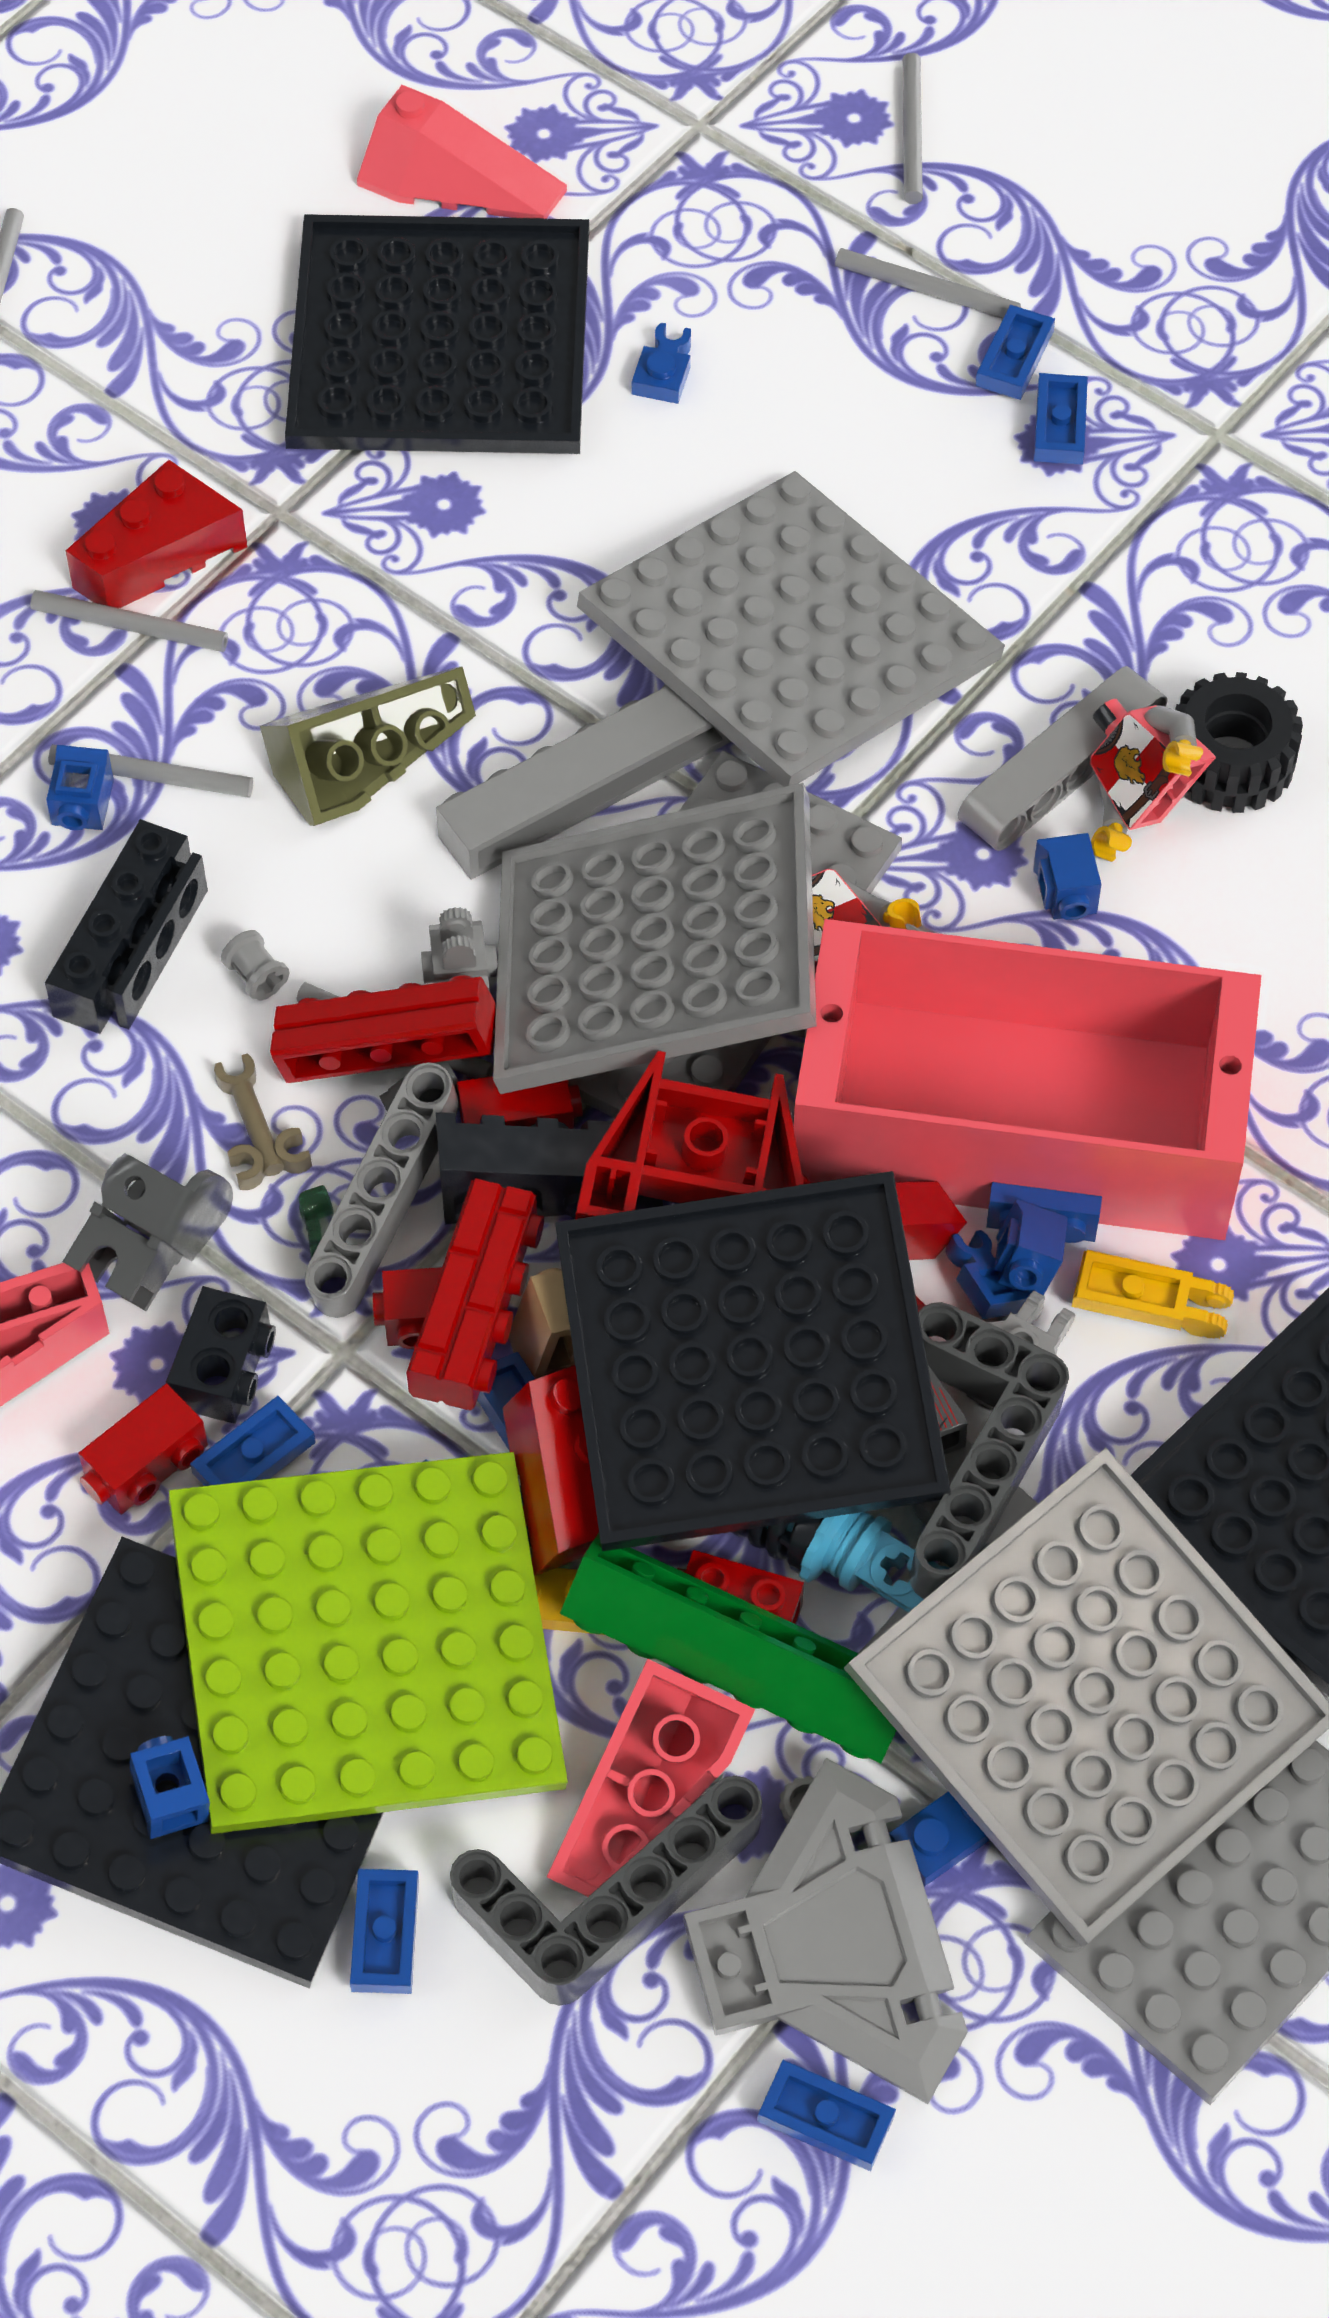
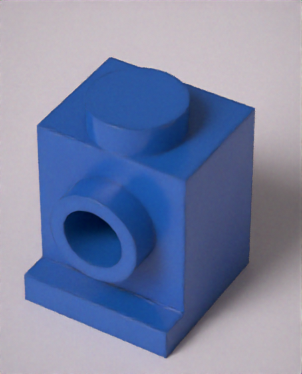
M171 1736L153 1738L138 1747V1751L130 1753V1772L147 1823L150 1839L208 1822L210 1801L189 1736L173 1740ZM163 1781H172L178 1786V1788L161 1793L156 1789L157 1785Z

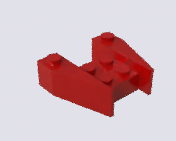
M657 1051L586 1163L575 1219L636 1210L638 1195L675 1203H685L804 1185L784 1075L775 1073L770 1099L663 1079L662 1073L666 1052Z

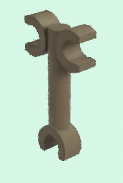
M246 1053L241 1055L244 1068L242 1074L237 1076L228 1075L224 1071V1066L221 1062L215 1063L214 1072L218 1087L224 1093L233 1095L253 1145L240 1144L227 1151L231 1168L241 1164L252 1165L249 1170L236 1174L239 1189L248 1191L260 1185L265 1175L275 1176L283 1170L299 1174L310 1169L312 1162L309 1150L299 1154L287 1152L290 1148L303 1144L300 1128H289L282 1131L274 1142L253 1089L257 1077L253 1058Z

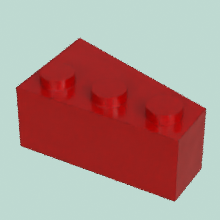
M167 460L65 551L72 588L93 603L122 608L165 587L164 580L187 569H190L193 574L206 567V560L229 549L236 553L248 546L243 509L171 460Z
M575 1365L529 1381L502 1408L509 1450L514 1452L517 1474L521 1484L525 1523L528 1526L533 1555L531 1560L534 1577L583 1558L599 1533Z

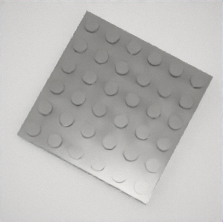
M793 471L579 592L577 607L783 787L799 784L999 661L1005 647L1004 643L797 471Z
M804 783L502 851L493 1081L500 1094L649 1063L657 1051L666 1052L665 1059L817 1026L810 803Z
M1106 1447L844 1667L845 1671L1081 1947L1094 1939L1329 1729V1701Z

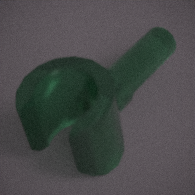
M324 1185L305 1190L299 1196V1211L308 1232L310 1258H312L322 1239L319 1219L334 1214L330 1197Z

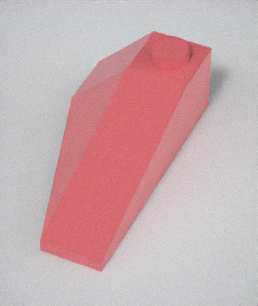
M405 85L399 87L378 114L357 177V186L398 203L414 205L415 198L439 201L443 209L457 210L458 204L484 207L489 215L509 218L547 219L567 192V184L442 100Z
M647 1659L548 1872L547 1878L589 1897L690 1807L731 1764L755 1709Z

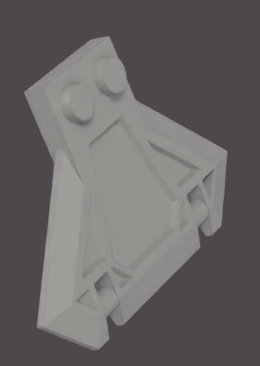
M826 1758L746 1897L685 1913L683 1916L685 1930L714 2034L717 2036L762 2023L780 2020L922 2102L929 2104L968 2030L962 2012L943 2015L938 1994L954 1990L955 1987L910 1839L891 1842L886 1823L902 1818L897 1797ZM863 1830L868 1848L855 1851L850 1833ZM914 2002L920 2021L907 2025L901 2005Z

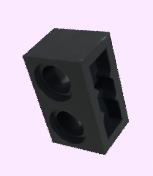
M202 1286L166 1383L198 1415L236 1424L242 1405H251L258 1384V1374L254 1372L260 1357L268 1358L276 1335V1327L270 1325L267 1303ZM232 1328L244 1330V1332L234 1337L222 1335L225 1331ZM213 1376L227 1378L217 1385L204 1383L205 1380Z

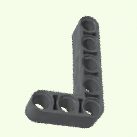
M943 1302L930 1303L919 1311L928 1365L940 1381L993 1406L994 1409L950 1483L951 1495L944 1494L917 1541L909 1577L913 1590L923 1599L982 1551L1059 1416L1069 1381L1068 1367L1055 1354ZM929 1336H938L946 1341L938 1342L932 1340ZM979 1361H990L998 1366L990 1367L983 1365ZM1039 1385L1045 1387L1049 1391H1038L1032 1388L1031 1386ZM1005 1429H1018L1025 1435L1011 1434ZM991 1472L999 1476L1000 1479L985 1478L980 1473ZM954 1517H969L973 1521H975V1523H960L956 1519H954ZM927 1562H944L950 1568L943 1570L936 1569L929 1565Z
M729 1776L716 1782L561 1922L497 1856L481 1849L466 1851L459 1855L452 1864L450 1880L454 1906L459 1914L540 1998L549 2004L558 2006L571 2004L587 1992L756 1838L761 1825V1793L755 1783L745 1777ZM737 1804L745 1807L749 1814L742 1819L733 1820L723 1816L720 1811L727 1805ZM693 1842L703 1846L706 1849V1853L699 1858L689 1859L681 1856L677 1849L685 1843ZM476 1877L487 1878L493 1882L489 1890L480 1894L469 1893L463 1888L467 1881ZM650 1881L660 1885L663 1891L654 1898H643L635 1894L633 1889L642 1882ZM518 1918L526 1919L534 1925L530 1932L521 1936L510 1935L503 1929L508 1922ZM598 1921H610L619 1927V1931L609 1938L596 1937L590 1933L589 1929ZM558 1960L568 1961L575 1967L571 1975L559 1979L549 1976L545 1973L544 1969L548 1964Z

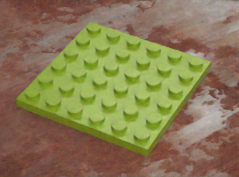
M514 1452L169 1490L168 1500L205 1788L210 1801L209 1823L211 1834L566 1789L568 1784Z

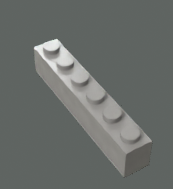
M665 684L660 690L639 701L633 700L626 703L618 712L597 723L584 725L567 739L553 746L540 748L527 760L509 769L498 770L485 782L466 792H457L449 796L443 804L436 807L438 837L470 880L502 864V851L544 842L731 741Z

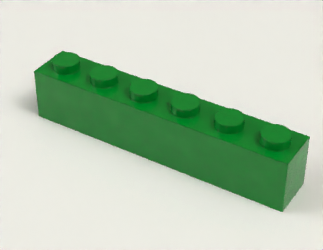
M599 1533L584 1554L560 1611L561 1615L574 1620V1623L579 1628L593 1634H604L627 1645L631 1652L640 1657L660 1660L679 1669L684 1676L701 1684L709 1683L732 1694L737 1701L754 1709L762 1708L782 1717L800 1732L816 1733L839 1744L845 1752L861 1759L869 1758L880 1764L882 1763L897 1730L844 1669L859 1653L631 1547L602 1552Z

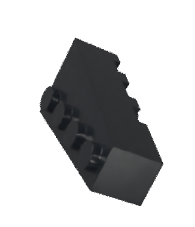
M436 1112L445 1225L457 1224L471 1180L475 1178L498 1183L503 1188L510 1186L532 1191L536 1195L537 1215L544 1217L568 1215L575 1218L586 1163L613 1121L587 1120L580 1129H570L566 1124L558 1122V1118L537 1117L535 1124L529 1127L505 1125L504 1116L482 1115L480 1124L456 1123L455 1113ZM638 1195L636 1210L663 1206V1200Z

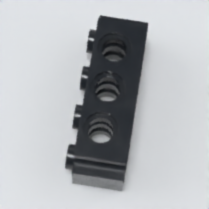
M142 819L139 820L45 981L54 1018L101 1034L114 1011L117 1012L119 1026L130 1029L208 892L202 855L194 852L190 853L187 835Z

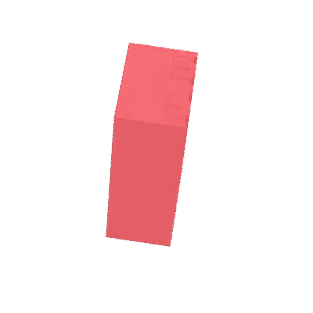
M824 919L815 975L817 1026L807 1028L794 1108L793 1129L801 1171L811 1183L893 1171L895 1182L938 1181L955 1205L989 1209L992 1182L1102 1196L1098 1224L1225 1240L1244 1162L1262 975Z

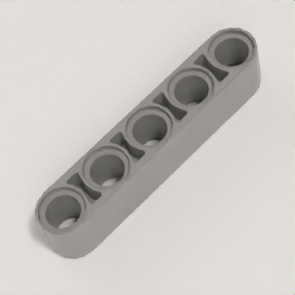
M1128 666L1120 668L974 788L961 804L957 814L958 819L995 850H1004L1096 774L1090 764L1091 755L1107 737L1093 719V714L1101 705L1111 699H1117L1127 712L1154 705L1166 707L1168 702L1167 696Z
M430 1062L419 1064L412 1068L405 1076L305 1272L306 1287L318 1310L326 1316L333 1318L345 1317L354 1312L361 1303L438 1152L436 1112L455 1113V1116L457 1115L459 1103L452 1078L448 1071L439 1064ZM435 1088L444 1091L441 1097L434 1102L427 1103L419 1100V1097L429 1089ZM413 1135L419 1137L417 1144L410 1149L401 1150L395 1148L397 1141L404 1136ZM389 1182L395 1184L393 1191L384 1197L378 1198L370 1195L373 1188L380 1183ZM364 1229L371 1232L370 1237L360 1245H349L346 1243L348 1236L356 1230ZM335 1277L346 1279L345 1285L338 1292L331 1294L321 1292L322 1286L329 1279Z

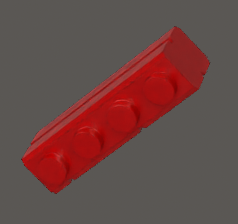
M466 975L455 976L446 982L426 985L405 983L398 989L372 993L357 990L349 993L348 996L324 1000L304 998L298 1001L297 1004L276 1006L273 1025L275 1032L272 1033L270 1047L271 1058L286 1083H296L409 1067L428 1062L437 1063L493 1055L496 1003L482 977L473 978Z
M477 1178L471 1180L406 1372L408 1392L413 1397L436 1403L443 1401L446 1405L471 1411L475 1408L480 1392L490 1393L497 1370V1360H493L491 1357L496 1343L506 1344L512 1327L513 1312L508 1311L507 1308L511 1296H521L527 1282L529 1264L524 1263L523 1259L527 1247L537 1249L544 1228V1216L537 1215L536 1195L532 1191L510 1186L503 1188L498 1183Z

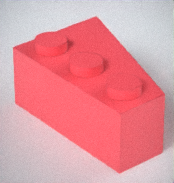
M89 1262L82 1272L65 1263H60L0 1282V1407L110 1334L102 1300Z

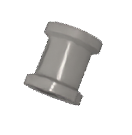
M248 930L230 940L222 950L220 957L221 962L226 968L235 970L244 980L247 994L252 999L261 1001L276 994L287 982L290 972L285 963L274 960L265 949L264 938L256 930Z

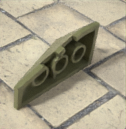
M459 666L301 711L260 725V730L273 776L308 824L316 826L359 811L372 800L370 798L387 783L395 782L407 772L405 769L427 751H433L473 719L476 714L463 666Z

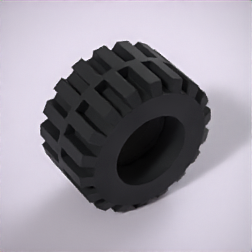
M1225 672L1214 674L1213 681L1211 682L1205 678L1195 682L1194 690L1187 689L1181 695L1180 704H1176L1175 710L1189 714L1194 719L1196 738L1216 757L1188 790L1192 792L1191 800L1199 805L1206 801L1211 803V810L1219 812L1222 811V807L1232 808L1233 813H1244L1246 806H1251L1255 811L1265 807L1266 799L1275 802L1281 797L1283 788L1288 789L1292 781L1302 740V717L1297 716L1298 707L1294 700H1285V690L1280 686L1274 688L1267 686L1268 679L1260 676L1253 680L1246 678L1247 673L1236 672L1235 677H1227ZM1219 737H1237L1251 743L1253 747L1232 748L1219 743L1215 739Z

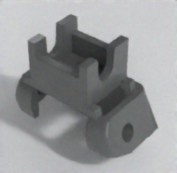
M124 1153L106 1171L101 1186L102 1204L100 1205L94 1201L89 1211L91 1215L62 1262L79 1272H82L89 1262L94 1280L98 1283L109 1265L117 1259V1264L105 1287L147 1312L173 1266L178 1265L182 1257L192 1262L226 1220L232 1206L233 1189L224 1177L209 1169L198 1172L183 1186L138 1159ZM133 1181H135V1182L130 1186V1188L128 1189V1186L130 1185V1183L133 1182ZM112 1212H114V1213H116L117 1215L123 1217V1218H124V1221H122L120 1218H118V1217H117L116 1215H114ZM128 1224L129 1226L133 1227L139 1232L150 1237V1239H146L145 1237L126 1227V1225Z

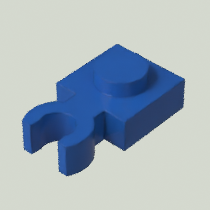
M661 322L656 327L655 348L643 347L631 382L632 395L679 404L691 368V355H688L691 350V328L685 327L683 335L679 339L670 340L666 338V323Z
M976 1230L969 1245H966L959 1234H953L945 1252L948 1259L955 1266L961 1268L956 1280L981 1318L984 1320L1006 1316L1010 1312L1017 1314L1030 1294L998 1283L999 1271L994 1270L995 1258L991 1253L992 1241L989 1236L982 1230Z

